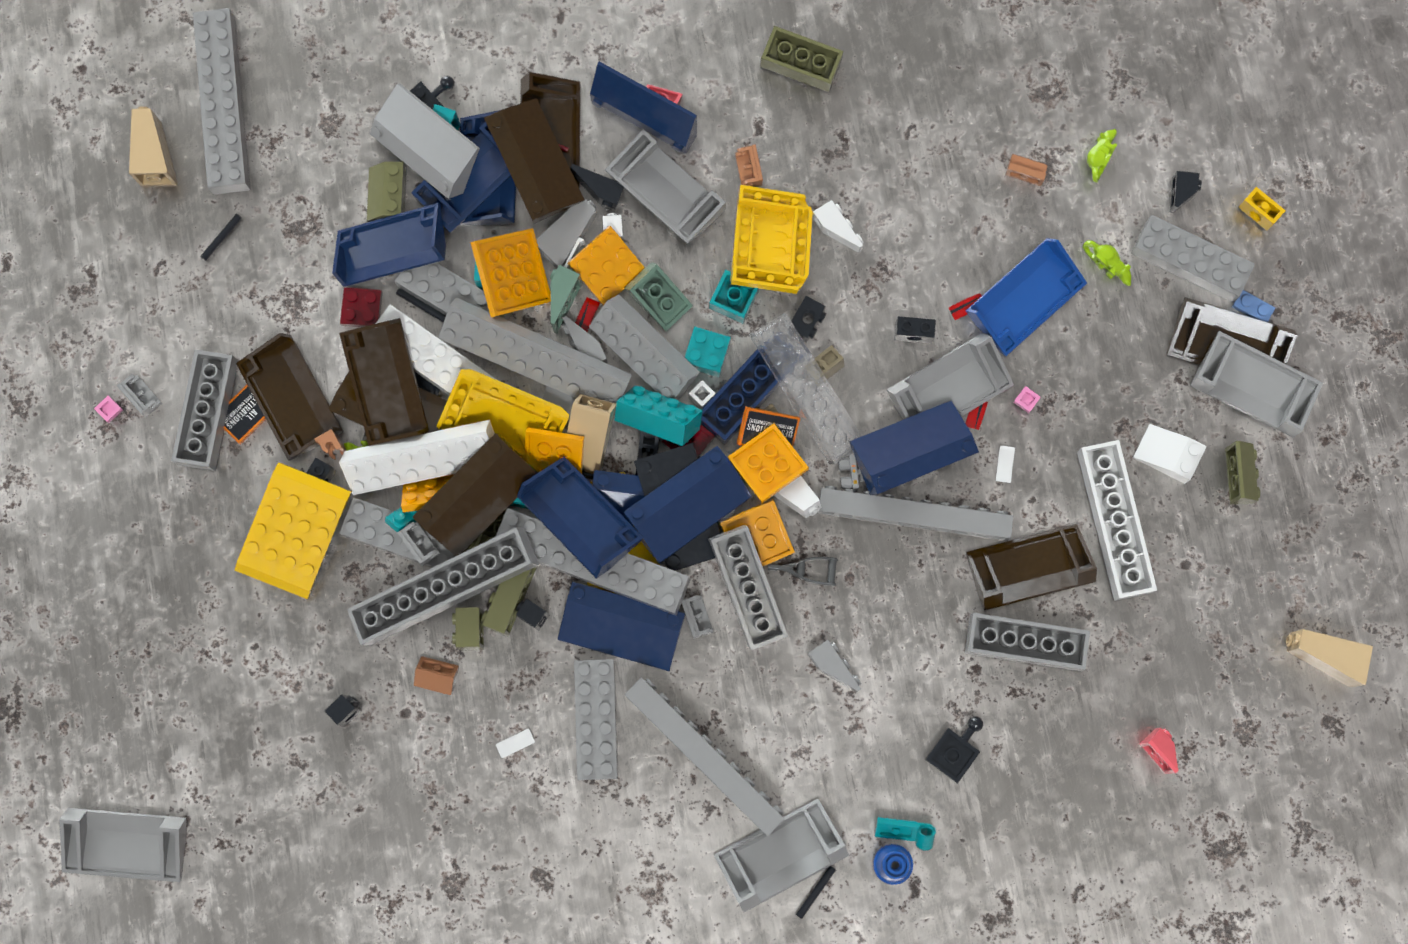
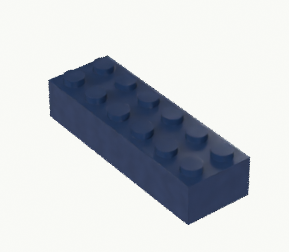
M772 332L702 409L701 424L725 445L740 429L745 406L758 409L801 362L802 356Z

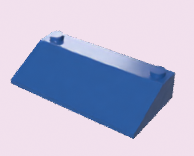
M1046 238L966 310V313L982 333L992 337L997 349L1004 356H1007L1082 289L1087 282L1059 240Z

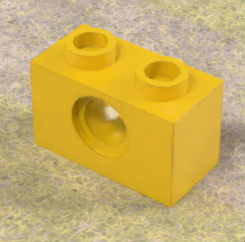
M1257 187L1238 207L1266 231L1286 211Z

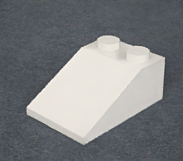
M1149 424L1133 458L1185 484L1191 480L1207 446L1189 437Z

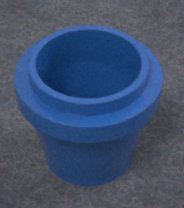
M888 844L880 848L875 854L873 869L876 876L884 883L898 885L910 877L913 871V859L904 847L897 844ZM897 861L899 863V867L897 869H893L892 862Z

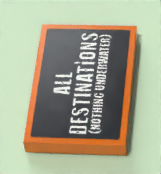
M248 385L229 401L224 430L240 445L266 420Z
M745 406L736 444L745 445L772 424H775L793 447L800 417Z

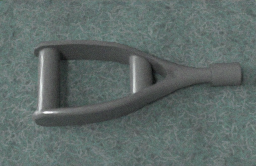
M811 557L787 565L770 563L768 564V571L782 570L808 583L836 586L835 575L838 559L834 557ZM829 561L827 582L805 578V562ZM796 565H797V573H796L795 571H793V569H792V568H793L794 566H796Z

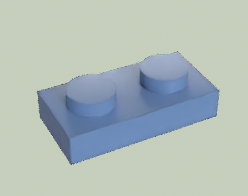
M1244 290L1232 305V308L1266 322L1269 321L1275 310V307Z

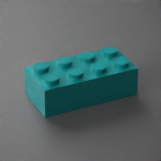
M633 386L617 400L614 421L683 446L700 430L703 410L696 408L694 405L679 402L677 399L668 398L658 392L646 390L642 386Z

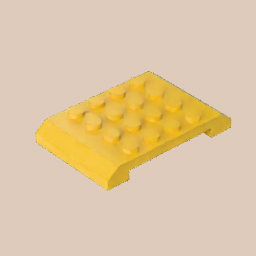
M278 462L236 562L235 571L309 599L316 582V577L352 491Z

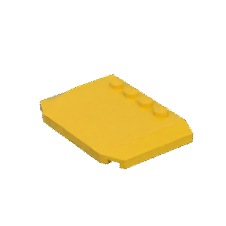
M740 185L737 199L730 279L732 285L793 294L798 293L809 275L813 215L811 207H808L805 201L806 197L804 194Z
M461 369L436 427L444 430L490 420L494 433H499L524 458L527 427L562 433L569 414L558 405L477 371Z

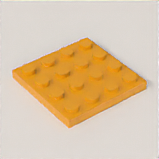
M533 228L470 242L491 317L551 302V292Z

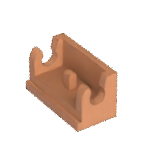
M756 144L737 149L738 152L735 153L741 185L762 186L763 178Z
M332 429L315 438V441L321 446L323 451L328 453L334 460H336L333 454L335 449L340 450L342 455L346 451L341 439Z

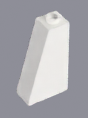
M801 476L774 495L805 518L817 514L820 508H822L820 500Z

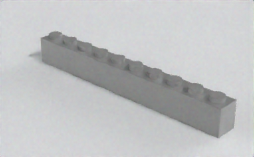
M825 486L820 491L819 500L822 508H820L818 514L1004 541L1011 539L1013 515H1008L1009 512L1006 511L992 513L986 508L972 510L970 506L959 505L958 508L951 507L950 503L940 502L937 505L932 504L930 500L916 502L910 497L896 499L890 494L875 496L870 495L868 491H864L863 494L856 493L854 489L840 491L834 486Z

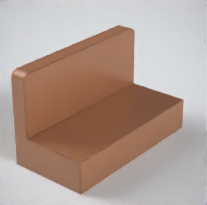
M1013 154L1005 175L1041 186L1046 176L1047 165Z
M421 656L415 669L414 686L451 695L459 666Z

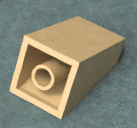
M142 106L138 107V109H132L129 174L140 186L178 185L161 121L148 107Z
M580 394L572 404L567 434L585 437L582 469H585L584 471L593 474L594 470L600 471L602 469L615 415L616 403Z
M1305 629L1291 632L1287 636L1286 646H1288L1287 652L1348 687L1366 685L1373 646Z

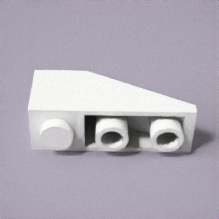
M831 200L813 211L812 218L822 233L858 253L862 251V238L859 234L854 233L851 222L848 219L845 220L842 215V209L838 204H834Z

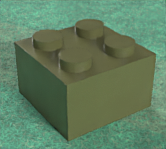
M455 608V613H452V624L455 625V633H452V643L455 644L457 649L461 651L484 650L483 621H481L484 611L481 608Z

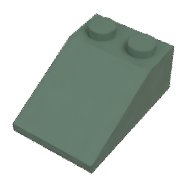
M652 262L624 287L632 298L665 331L693 306L663 270Z
M561 265L558 266L557 270L554 269L550 276L551 325L556 334L563 323V317L567 316L582 286L580 274Z

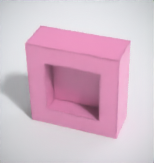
M1025 386L1013 403L1027 413H1030L1041 397Z
M107 396L94 408L108 423L123 411L110 396Z

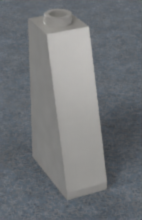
M585 199V201L572 206L536 239L539 252L556 269L559 265L564 267L578 238L583 239L597 216L596 206L590 199Z

